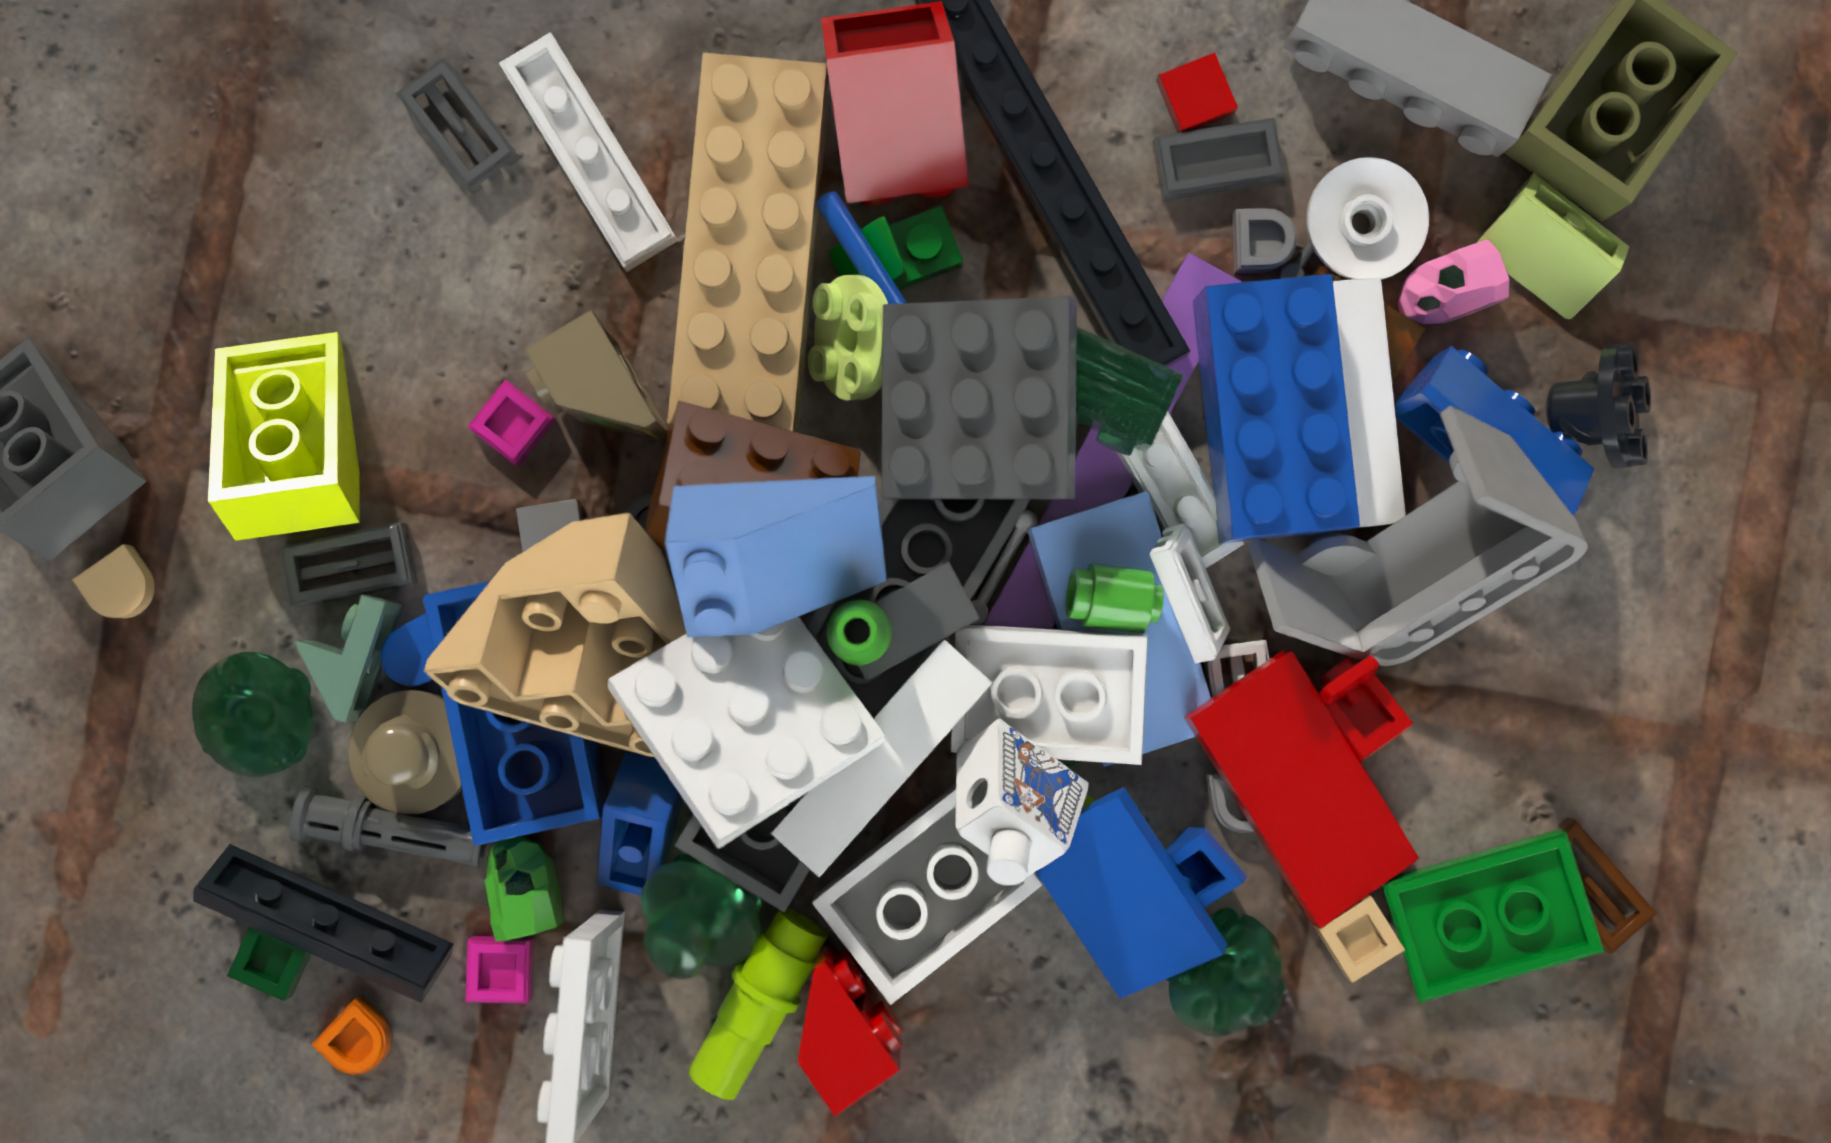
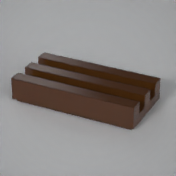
M1567 817L1558 826L1567 832L1569 842L1572 841L1634 912L1626 919L1576 861L1586 895L1616 928L1612 933H1609L1592 913L1604 952L1612 954L1657 913L1575 819Z

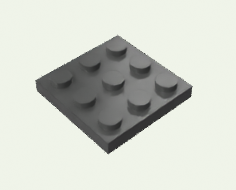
M1072 297L883 304L881 498L1075 499L1076 299Z

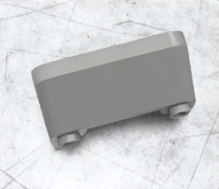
M1450 406L1442 411L1440 415L1455 450L1450 456L1449 465L1458 482L1366 542L1339 532H1330L1315 538L1309 547L1299 554L1289 552L1259 539L1249 544L1248 547L1274 631L1361 661L1373 655L1380 666H1390L1413 659L1572 565L1585 554L1588 545L1575 517L1514 439L1504 432Z

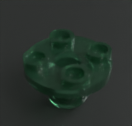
M240 652L219 660L206 670L195 688L192 701L195 736L201 744L203 751L209 754L216 763L232 773L245 777H264L280 772L302 761L307 753L313 727V714L309 699L311 684L301 670L289 668L280 660L267 654Z
M689 854L677 855L672 863L665 864L656 869L642 889V910L649 923L644 935V947L650 962L660 972L675 979L692 978L698 974L704 964L716 967L736 965L749 956L758 942L760 936L758 914L762 907L759 897L741 886H736L728 878L707 868L702 862Z
M1228 907L1218 910L1211 917V920L1227 942L1223 955L1165 979L1169 982V999L1176 1016L1195 1032L1210 1037L1227 1036L1247 1026L1254 1027L1265 1024L1278 1012L1285 991L1284 982L1281 978L1282 955L1274 934L1254 917L1238 913L1236 910Z

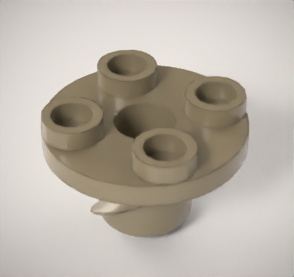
M421 690L398 691L381 697L363 711L350 734L348 764L354 782L367 799L390 812L418 814L436 809L458 796L462 786L443 697Z

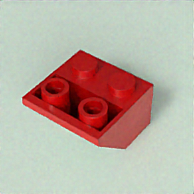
M829 941L821 947L813 970L797 1062L832 1114L836 1116L900 1071V1051L903 1042L899 1035L904 1030L896 1015L884 1000L875 1005L869 997L863 984L868 980V977L849 950L845 949L839 953L832 941Z

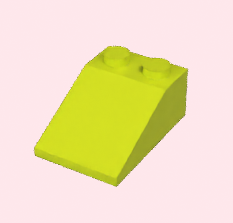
M338 332L215 349L208 502L235 541L360 523V472L342 340Z

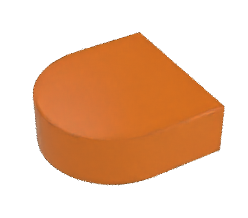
M360 995L339 1014L311 1045L337 1070L346 1074L358 1075L372 1070L386 1058L392 1046V1031L384 1016Z

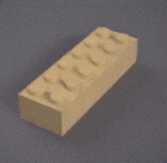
M714 53L702 54L668 424L671 422L678 401H683L799 433L819 209L816 203L821 195L830 97L827 63Z

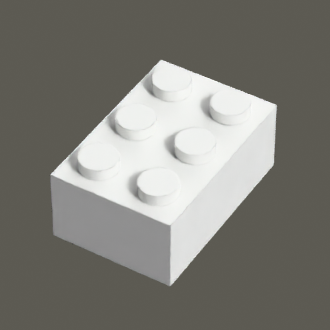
M955 783L817 891L812 904L891 1005L1039 889L1042 883L1035 872L1027 876L1022 883L1012 886L999 884L989 877L987 873L989 855L960 836L956 828Z

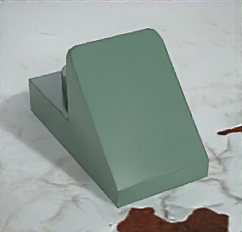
M361 595L359 604L351 606L342 625L341 637L346 640L344 649L314 640L295 641V645L333 719L345 723L356 722L363 711L370 706L383 668L381 662L382 646L388 635L395 630L403 604L381 597Z

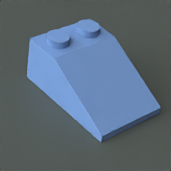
M876 476L673 487L665 544L687 637L756 634L886 582L887 572Z

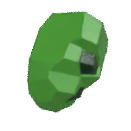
M524 835L495 841L487 855V878L484 880L490 908L491 927L495 940L508 941L556 928L564 922L562 899L552 857L538 841Z

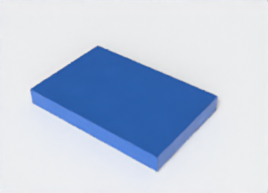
M1124 787L1082 807L1070 847L1063 855L1036 871V874L1120 999L1223 955L1227 942Z

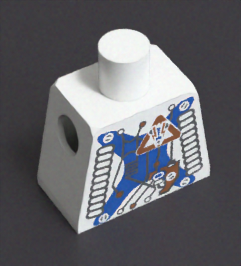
M999 718L961 745L957 750L956 828L960 836L989 855L987 873L993 881L1008 886L1020 884L1027 876H1030L1063 855L1070 847L1088 791L1089 782Z

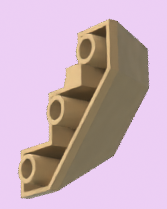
M630 513L571 522L502 566L427 659L424 672L447 691L448 696L458 703L642 755L654 756L608 690V679L687 634L678 595L661 549Z

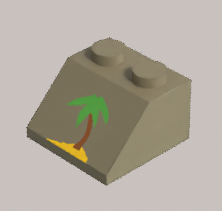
M592 310L524 349L534 366L525 372L528 380L545 405L550 403L558 414L565 410L580 422L663 443L668 426L614 334Z

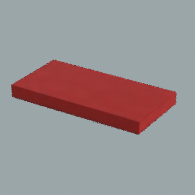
M1282 650L1184 717L1312 925L1319 928L1324 927L1420 859L1292 650Z

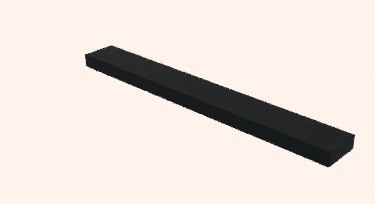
M916 0L918 4L942 1L955 43L957 73L1134 385L1187 357L1191 352L991 1Z

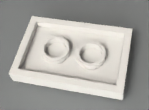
M967 625L956 631L955 650L985 675L992 684L952 728L951 752L957 753L961 745L1000 718L1055 759L1141 765L1143 757L1148 634Z

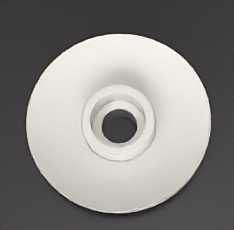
M1374 157L1357 158L1335 167L1317 184L1307 207V233L1316 255L1333 272L1348 279L1381 277L1382 280L1402 271L1421 251L1429 228V209L1420 185L1404 168L1385 159ZM1355 213H1362L1368 218L1370 228L1366 234L1358 233L1353 228L1352 218Z

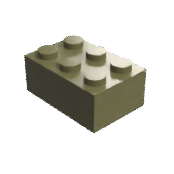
M1614 0L1605 8L1537 103L1519 140L1507 149L1504 154L1531 173H1536L1565 197L1603 222L1632 203L1738 52L1664 0Z

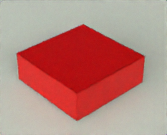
M1215 52L1159 74L1156 80L1177 133L1196 130L1231 116L1238 109Z

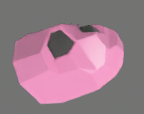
M1487 239L1418 266L1402 283L1396 304L1400 315L1419 324H1445L1507 299L1509 297V276L1500 252Z

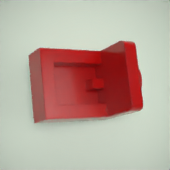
M1373 655L1368 656L1357 665L1350 658L1345 659L1320 679L1325 687L1322 688L1319 695L1360 762H1363L1402 735L1413 725L1411 719L1375 676L1374 673L1380 664Z

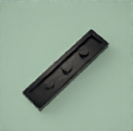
M231 844L228 845L194 888L193 902L420 1003L423 1002L452 955L454 943Z

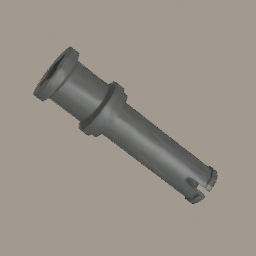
M307 785L300 790L295 800L289 825L290 839L297 842H304L308 837L342 843L343 849L350 852L363 850L366 845L411 853L417 856L468 864L479 868L480 864H482L488 843L477 846L473 845L470 826L377 809L375 804L364 796L358 795L352 801L321 795L316 787Z

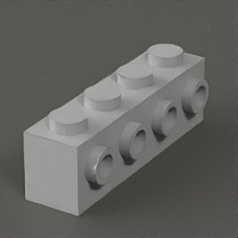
M1307 0L1283 46L1284 49L1294 53L1295 59L1304 67L1317 72L1329 71L1349 81L1350 88L1357 94L1372 100H1380L1382 98L1404 109V115L1415 124L1428 128L1437 126L1458 137L1459 144L1468 151L1483 156L1492 154L1497 158L1519 140L1552 75L1407 0Z

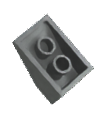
M28 337L0 360V532L50 561L117 505L127 499L147 480L122 442L41 347Z

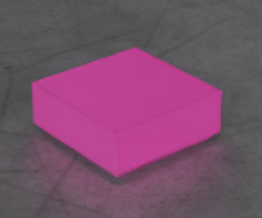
M505 379L467 427L510 462L519 467L557 419Z
M472 936L467 940L465 1002L529 1003L532 1000L534 937H520L508 941H496L495 937Z

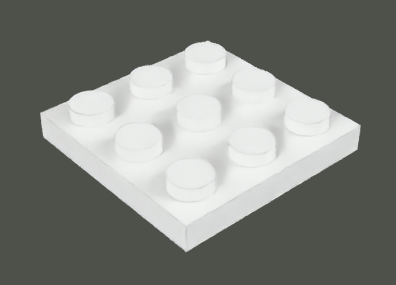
M799 617L751 635L687 637V634L608 679V690L718 849L880 746L885 737L883 731Z
M599 910L565 937L563 946H555L550 966L551 987H560L557 1013L549 1014L544 1034V1053L546 1055H554L551 1081L543 1082L538 1102V1122L548 1123L546 1143H577L609 1097L625 911Z

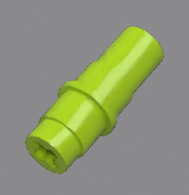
M786 908L785 912L779 909L769 928L762 932L745 964H738L731 974L734 983L717 1011L718 1018L687 1071L692 1081L700 1088L721 1099L734 1100L737 1097L764 1047L771 1043L787 1013H795L801 1003L798 994L815 966L816 956L828 937V933L821 925L793 909Z

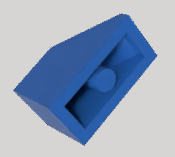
M625 752L603 807L597 885L652 899H657L682 804L681 794L655 757Z

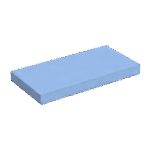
M1148 491L1027 528L1058 630L1139 634L1084 627L1081 625L1080 619L1067 618L1065 601L1068 580L1074 567L1087 569L1090 563L1151 571L1155 584L1162 586L1149 555L1153 548H1157L1156 542L1162 536ZM1164 588L1161 616L1157 623L1150 622L1147 630L1143 633L1148 634L1143 754L1196 737L1184 717L1211 699L1201 664H1195ZM1099 762V765H1101V766H1103V767H1106V766L1115 764V763Z

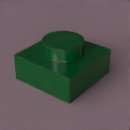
M248 927L227 976L285 1001L293 996L311 954L252 927Z

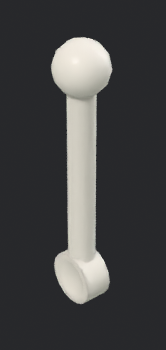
M1026 509L1023 511L977 599L971 601L980 619L972 624H980L986 620L988 616L987 604L1023 538L1028 533L1027 528L1038 524V518L1031 510Z

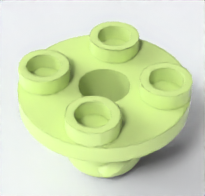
M843 275L831 283H821L813 295V309L816 318L814 346L808 355L809 372L815 381L825 382L828 389L835 396L843 400L868 399L882 386L883 304H888L880 287L872 279L862 275Z

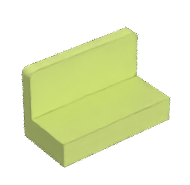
M1534 172L1517 190L1509 207L1478 240V242L1489 239L1500 252L1507 273L1565 319H1572L1621 271L1630 248Z

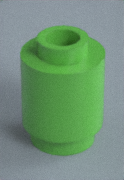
M1090 563L1087 569L1074 567L1071 571L1066 591L1067 618L1080 619V623L1084 627L1143 634L1147 630L1149 623H1157L1161 616L1164 598L1163 587L1155 584L1153 573L1147 570Z

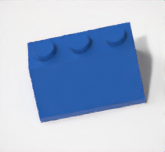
M1450 346L1434 355L1394 401L1396 419L1448 464L1450 456L1455 450L1440 413L1450 406L1511 436L1571 514L1574 515L1578 510L1594 471V468L1581 457L1583 453L1581 447L1565 433L1560 431L1551 432L1533 416L1536 413L1534 407L1523 396L1512 390L1503 391L1486 376L1488 374L1487 367L1472 353L1466 350L1457 351Z

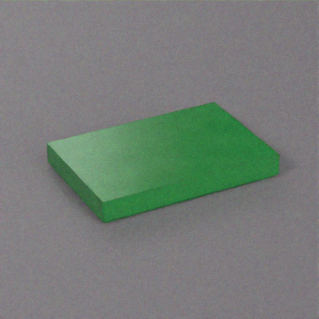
M1562 829L1398 874L1381 886L1396 936L1405 949L1402 955L1419 1003L1604 953L1567 832Z

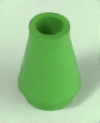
M852 600L842 604L833 612L827 625V640L831 650L838 658L849 664L865 665L876 661L886 652L891 642L892 627L887 614L882 608L870 601ZM854 619H863L864 622L869 624L871 630L868 640L860 645L849 642L845 634L846 628L849 627V622Z

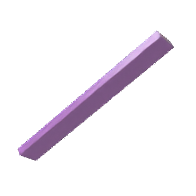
M1188 253L1167 289L1162 302L1191 351L1190 354L1134 385L1124 368L1098 417L1147 386H1154L1170 414L1199 361L1192 301L1205 286L1241 283L1242 281ZM1097 419L1075 456V499H1052L1039 524L1124 498L1133 482V478L1115 452ZM1030 540L983 623L984 626L1053 628L1055 619Z

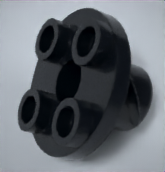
M1635 343L1606 344L1601 352L1598 373L1590 371L1580 380L1557 382L1551 386L1546 399V419L1550 431L1563 432L1575 441L1589 446L1603 444L1607 459L1615 469L1646 465L1648 461L1647 435L1644 428L1639 429V413L1650 412L1651 389L1647 376L1638 377L1639 358Z

